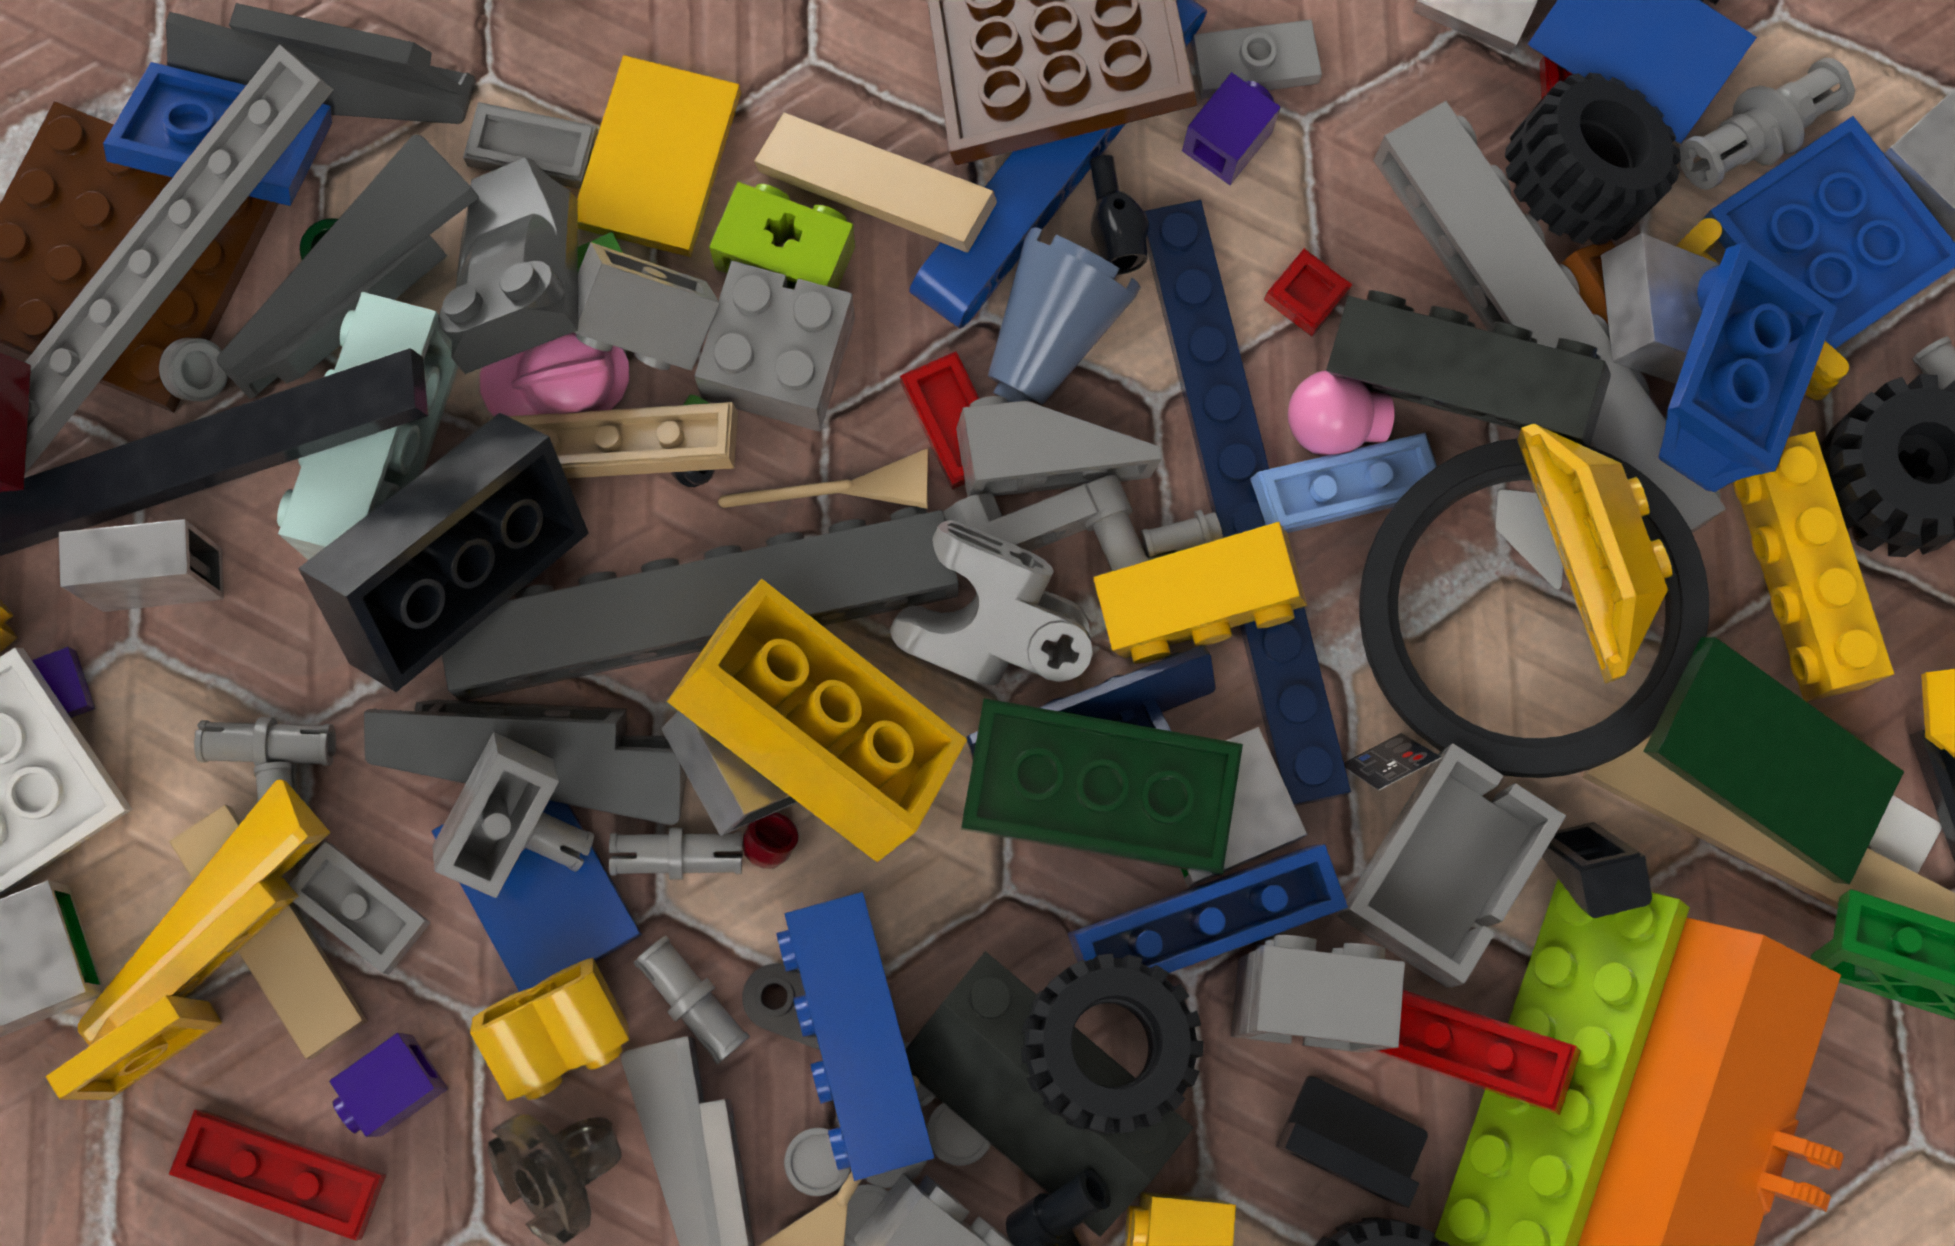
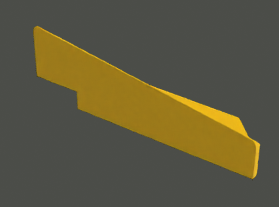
M276 780L80 1019L77 1027L78 1033L89 1046L164 995L186 998L299 897L282 876L331 832L285 780Z

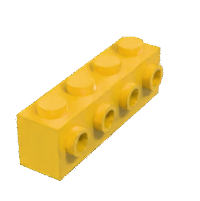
M1813 431L1788 437L1776 471L1742 478L1733 482V487L1741 503L1751 534L1753 551L1760 562L1770 594L1771 607L1779 622L1790 656L1792 673L1798 682L1803 700L1809 702L1866 688L1894 675V671L1816 433Z

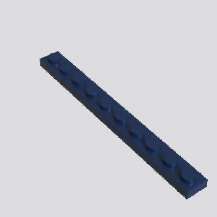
M1200 199L1146 210L1144 212L1149 221V231L1146 237L1147 252L1211 511L1217 515L1223 538L1265 526L1266 524L1251 478L1259 471L1268 470L1269 466L1202 201ZM1304 607L1294 609L1295 618L1280 625L1257 628L1255 621L1240 625L1271 754L1295 807L1346 796L1351 792Z

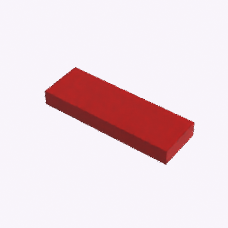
M1403 990L1399 1046L1374 1052L1560 1115L1581 1050L1575 1045Z
M194 1109L169 1171L171 1176L355 1241L362 1240L386 1178V1174L198 1109Z

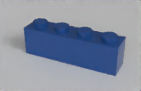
M1309 845L1067 934L1077 962L1081 960L1087 961L1098 955L1113 954V958H1124L1127 955L1143 958V965L1150 968L1158 965L1168 973L1346 909L1348 905L1326 845Z
M863 892L784 913L788 930L777 932L776 936L786 972L795 969L800 971L806 995L795 997L793 1001L803 1037L814 1034L817 1036L823 1060L812 1063L810 1066L820 1104L834 1101L840 1127L828 1130V1135L838 1171L851 1167L854 1181L933 1159L934 1154Z

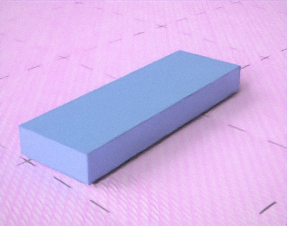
M1425 432L1357 448L1348 453L1327 455L1259 471L1251 478V482L1265 524L1269 525L1280 522L1285 531L1291 533L1393 508L1399 499L1418 480L1436 468L1437 464Z

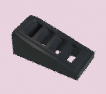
M1595 822L1558 830L1542 855L1575 902L1592 918L1649 905L1652 900L1645 855Z

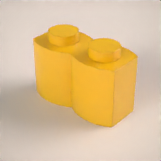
M592 957L573 964L551 975L534 987L515 993L484 1009L472 1017L470 1034L507 1101L524 1095L527 1100H534L545 1096L557 1088L563 1080L561 1075L568 1070L583 1065L589 1070L597 1069L617 1058L623 1051L621 1045L629 1040V1025Z

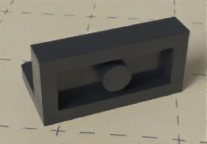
M1310 1076L1305 1079L1276 1147L1394 1205L1409 1208L1419 1186V1182L1411 1179V1176L1428 1138V1133L1426 1130L1317 1077Z

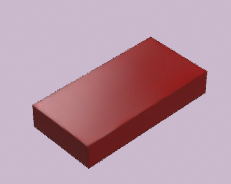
M957 351L900 375V383L952 490L965 484L956 427L963 408L970 407L972 402L980 399Z

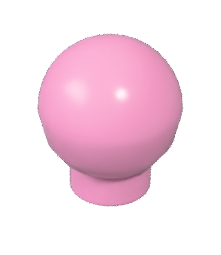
M1321 371L1306 378L1295 389L1289 402L1288 422L1295 439L1306 450L1319 456L1348 453L1362 446L1364 442L1382 443L1388 440L1394 423V403L1389 394L1370 392L1368 387L1359 380L1348 377L1343 379L1333 376L1327 371Z

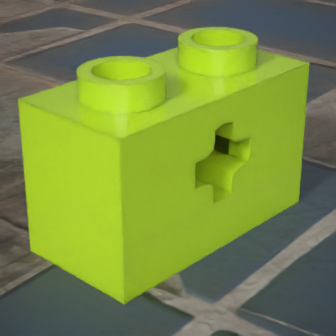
M737 181L709 249L715 269L726 274L732 260L786 275L788 288L792 290L795 289L798 279L838 289L855 249L854 227L852 223L847 222V218L842 213L828 206L814 205L813 209L790 201V197L786 193L771 185L757 184L754 188ZM788 236H794L796 237V241L790 239L787 240ZM775 242L784 243V246L777 247Z

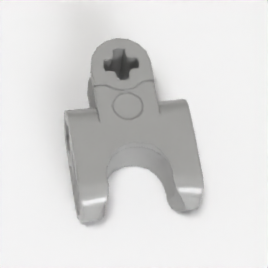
M954 520L942 522L937 527L932 538L936 556L939 562L946 568L968 578L977 593L971 603L955 612L940 613L923 606L912 605L903 609L895 617L889 630L898 648L915 657L987 685L999 684L1009 663L1041 675L1045 679L1057 682L1072 680L1081 675L1089 666L1093 654L1088 617L1083 609L1074 602L1045 591L1054 572L1052 566L1028 550L962 522ZM1062 634H1064V635H1069V636H1070V639H1068V638H1061V639H1060V637H1061ZM1048 640L1052 642L1058 641L1057 645H1052L1048 643Z

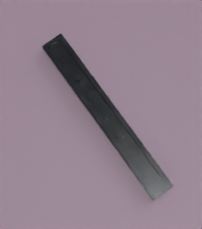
M408 348L24 478V490L0 492V556L59 537V532L82 530L427 417L428 408L423 356Z

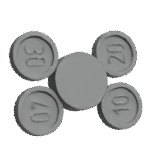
M911 1042L904 1043L905 1049ZM919 1083L916 1091L920 1106L924 1107L936 1096ZM944 1103L934 1110L928 1121L927 1132L932 1151L938 1158L948 1164L957 1166L972 1164L981 1159L991 1146L990 1142L984 1139ZM811 1128L805 1130L791 1141L786 1150L784 1158L786 1175L791 1184L804 1194L810 1196L830 1194L845 1182L850 1172V1168L840 1171L837 1169L828 1135L829 1129ZM926 1161L864 1178L871 1184L859 1185L848 1202L844 1238L846 1246H858L854 1241V1237L889 1192L884 1188H892L902 1173L913 1180L922 1171Z

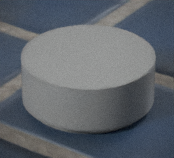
M182 338L176 340L165 349L160 359L159 373L163 385L172 395L183 400L206 401L214 398L223 390L228 380V375L217 363V356L222 350L216 344L206 339Z

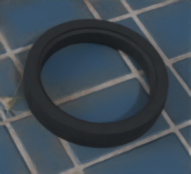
M1517 438L1481 445L1458 454L1418 480L1399 499L1386 516L1368 552L1362 574L1359 595V620L1362 641L1370 668L1387 701L1401 719L1434 748L1443 751L1453 743L1506 776L1548 778L1570 775L1608 763L1635 748L1653 733L1700 638L1707 637L1709 624L1707 575L1699 547L1683 516L1667 495L1643 473L1610 453L1581 443L1578 444L1622 463L1627 479L1633 477L1639 479L1650 510L1648 515L1642 516L1643 523L1650 541L1660 539L1663 543L1673 573L1672 577L1664 579L1668 588L1665 595V626L1661 646L1654 665L1636 693L1620 709L1605 720L1575 733L1548 738H1522L1489 731L1458 716L1429 690L1412 665L1403 642L1398 616V595L1404 567L1411 551L1428 526L1455 502L1489 486L1505 482L1531 480Z

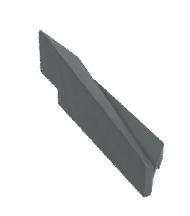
M239 3L235 4L229 23L231 29L169 12L166 21L167 66L247 85L280 44L334 89L323 102V104L331 106V115L460 124L465 119L476 83L475 77L469 73L430 66L432 52L410 41Z
M420 135L411 136L217 356L218 365L249 399L256 397L259 392L277 377L281 378L285 383L303 377L340 346L342 322L348 311L356 310L361 292L395 300L447 256L430 234L479 198L478 194L425 138Z
M435 699L416 702L415 711L374 708L364 712L365 760L371 765L466 784L492 733L495 732L553 759L559 783L549 799L550 801L669 825L676 824L680 819L686 773L665 736L626 735L627 708Z

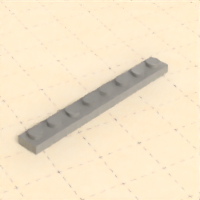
M280 44L25 361V363L31 365L25 473L334 90Z

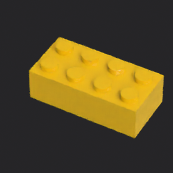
M762 578L726 615L667 700L670 705L876 862L880 861L916 833L968 740Z

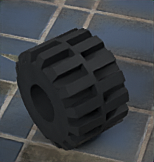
M1919 374L1908 385L1903 377L1886 382L1875 393L1870 392L1829 431L1822 442L1828 448L1822 455L1846 528L1848 529L1853 526L1861 532L1856 545L1872 552L1886 542L1888 543V556L1907 557L1917 549H1920L1922 555L1940 549L1955 539V380L1944 389L1938 388V375Z

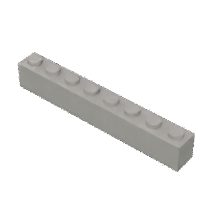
M1444 101L1386 134L1373 161L1487 330L1492 332L1494 322H1501L1532 331V338L1538 340L1537 344L1556 348L1558 339L1564 338L1598 348L1596 354L1601 356L1600 360L1606 361L1611 378L1590 446L1614 455L1647 476L1676 506L1692 533L1722 513L1726 508L1720 501V490L1717 492L1706 491L1659 460L1667 417L1661 415L1650 399L1649 387L1641 372L1612 362L1608 324L1599 315L1591 313L1579 295V285L1573 273L1565 265L1556 262L1545 245V236L1538 222L1531 215H1524L1511 196L1510 184L1503 171L1496 165H1490L1478 148L1476 134L1470 123L1464 117L1456 116L1447 101Z

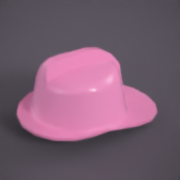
M574 332L482 367L480 371V393L488 411L493 416L499 413L506 416L612 410L623 398L629 382V361L622 348L613 346L611 351L597 350L579 341Z

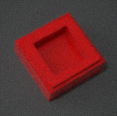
M1304 248L1268 290L1264 301L1312 337L1349 293L1352 284Z

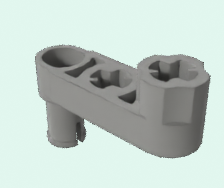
M1117 475L1106 476L1080 485L1005 516H1002L992 492L966 497L943 511L945 521L954 520L962 522L1030 552L1087 529L1088 531H1095L1112 571L1149 560L1129 518L1133 509Z

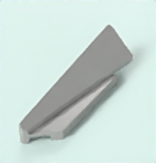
M681 1037L625 1051L622 1054L621 1062L679 1245L755 1246L731 1099H722L705 1103L695 1038Z

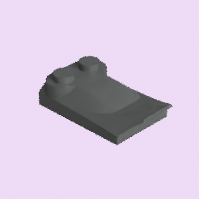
M526 157L471 179L470 186L478 194L479 198L467 206L461 238L456 288L444 299L438 318L441 329L452 340L451 358L465 374L578 331V201L569 189L553 180L534 160Z

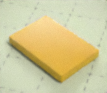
M623 55L578 194V229L600 235L613 232L616 239L691 257L741 96L740 85Z

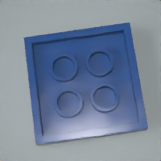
M1854 116L1711 209L1703 218H1712L1721 224L1722 234L1718 241L1725 250L1728 247L1744 242L1835 305L1837 311L1825 339L1835 350L1955 269V242Z

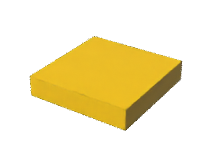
M164 995L45 1077L59 1100H110L222 1024V1021L209 1001Z

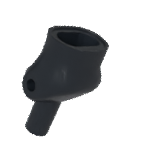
M1112 155L1097 156L1089 161L1096 196V206L1091 219V233L1098 246L1100 257L1120 268L1117 275L1131 273L1140 269L1147 262L1146 237L1149 231V221L1146 213L1134 199L1124 191L1119 190L1114 157Z

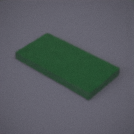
M1716 637L1700 638L1643 751L1834 883L1850 885L1904 773L1898 766Z
M984 698L961 830L1222 875L1243 744Z

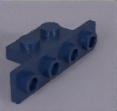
M1204 645L1185 652L1173 653L1162 661L1125 675L1113 676L1102 684L1065 698L1053 699L1039 708L1171 731L1162 712L1204 697L1215 691L1212 658ZM978 731L969 734L966 738L968 739L967 743L972 761Z

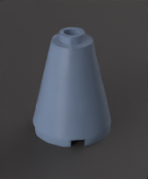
M1036 227L1030 229L1024 240L988 377L998 383L993 394L1005 397L1008 403L1032 401L1043 405L1132 303L1141 288L1139 283L1131 278L1127 288L1114 280L1120 268L1066 238L1055 235L1050 245L1040 242L1042 229Z

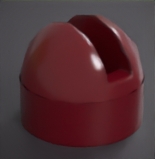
M775 812L748 824L742 841L744 855L752 865L763 869H775L789 859L798 843L799 835L796 826L789 818Z

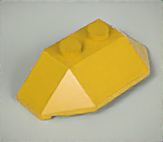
M1537 424L1522 427L1517 441L1605 684L1616 681L1626 675L1668 591L1664 579L1673 575L1671 563L1660 539L1650 541L1643 523L1642 516L1650 513L1644 489L1637 477L1627 479L1622 463Z

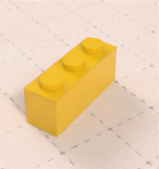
M1280 522L1093 577L1112 651L1123 658L1132 657L1134 664L1147 663L1164 658L1171 654L1170 645L1193 639L1195 646H1205L1224 641L1232 637V627L1255 621L1257 628L1280 625L1295 618L1294 609L1308 606L1289 537Z

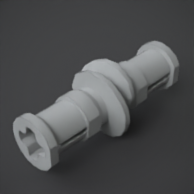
M1825 57L1812 64L1807 75L1795 82L1784 84L1776 90L1760 85L1748 88L1738 96L1733 106V116L1721 122L1717 129L1706 136H1693L1682 142L1679 147L1681 156L1680 166L1685 176L1698 188L1709 190L1722 182L1725 173L1740 164L1744 165L1755 160L1762 165H1773L1783 153L1792 154L1803 145L1804 129L1810 126L1817 117L1828 110L1839 111L1850 105L1853 101L1855 88L1849 71L1839 61ZM1838 83L1840 84L1838 90L1834 92L1830 90L1831 87ZM1698 155L1700 158H1703L1696 163L1693 162V159Z

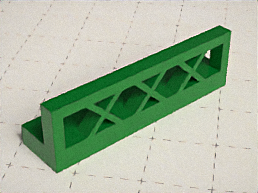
M1849 889L1840 896L1833 939L1811 954L1810 959L1841 974L1839 983L1955 1020V923L1853 889Z

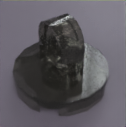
M517 1113L496 1126L492 1133L496 1134L497 1137L488 1142V1154L492 1169L510 1205L522 1198L529 1210L536 1216L525 1225L533 1234L552 1246H563L583 1233L590 1226L591 1207L585 1186L609 1171L622 1157V1150L612 1122L602 1117L588 1118L578 1121L553 1135L545 1125L532 1116Z

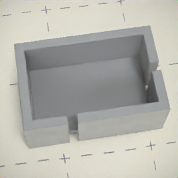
M1453 743L1438 754L1442 757L1441 759L1430 764L1346 899L1348 908L1340 910L1336 915L1446 988L1465 984L1495 932L1487 927L1504 920L1566 818L1565 814L1516 783L1497 793L1492 802L1483 797L1482 795L1498 786L1503 775ZM1474 922L1481 926L1470 930Z
M1275 935L1274 940H1265V945H1256V951L1254 950L1238 959L1231 1037L1291 1044L1292 1035L1303 1037L1302 1046L1360 1053L1397 1048L1399 1046L1405 962L1386 960L1385 947L1344 943L1343 948H1332V953L1316 951V939L1292 935Z

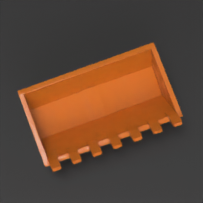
M1686 918L1578 1246H1754L1763 1216L1770 1212L1774 1197L1827 1212L1831 1197L1823 1189L1806 1182L1797 1183L1781 1176L1788 1156L1807 1161L1814 1166L1826 1170L1836 1169L1840 1171L1844 1153L1823 1144L1794 1136L1799 1123L1795 1117L1841 974L1765 935Z

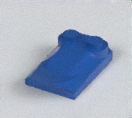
M1744 242L1726 248L1720 265L1707 270L1699 280L1697 296L1702 313L1668 407L1666 426L1659 452V460L1706 491L1717 492L1726 485L1742 478L1776 471L1837 311L1835 305Z

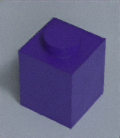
M1231 72L1188 125L1182 152L1228 185H1231L1272 134L1281 106L1274 102L1272 95L1262 85L1250 80L1245 82Z
M396 1033L329 1081L339 1096L332 1101L339 1118L351 1132L356 1134L361 1130L365 1137L385 1135L448 1090V1087L414 1036L403 1033Z

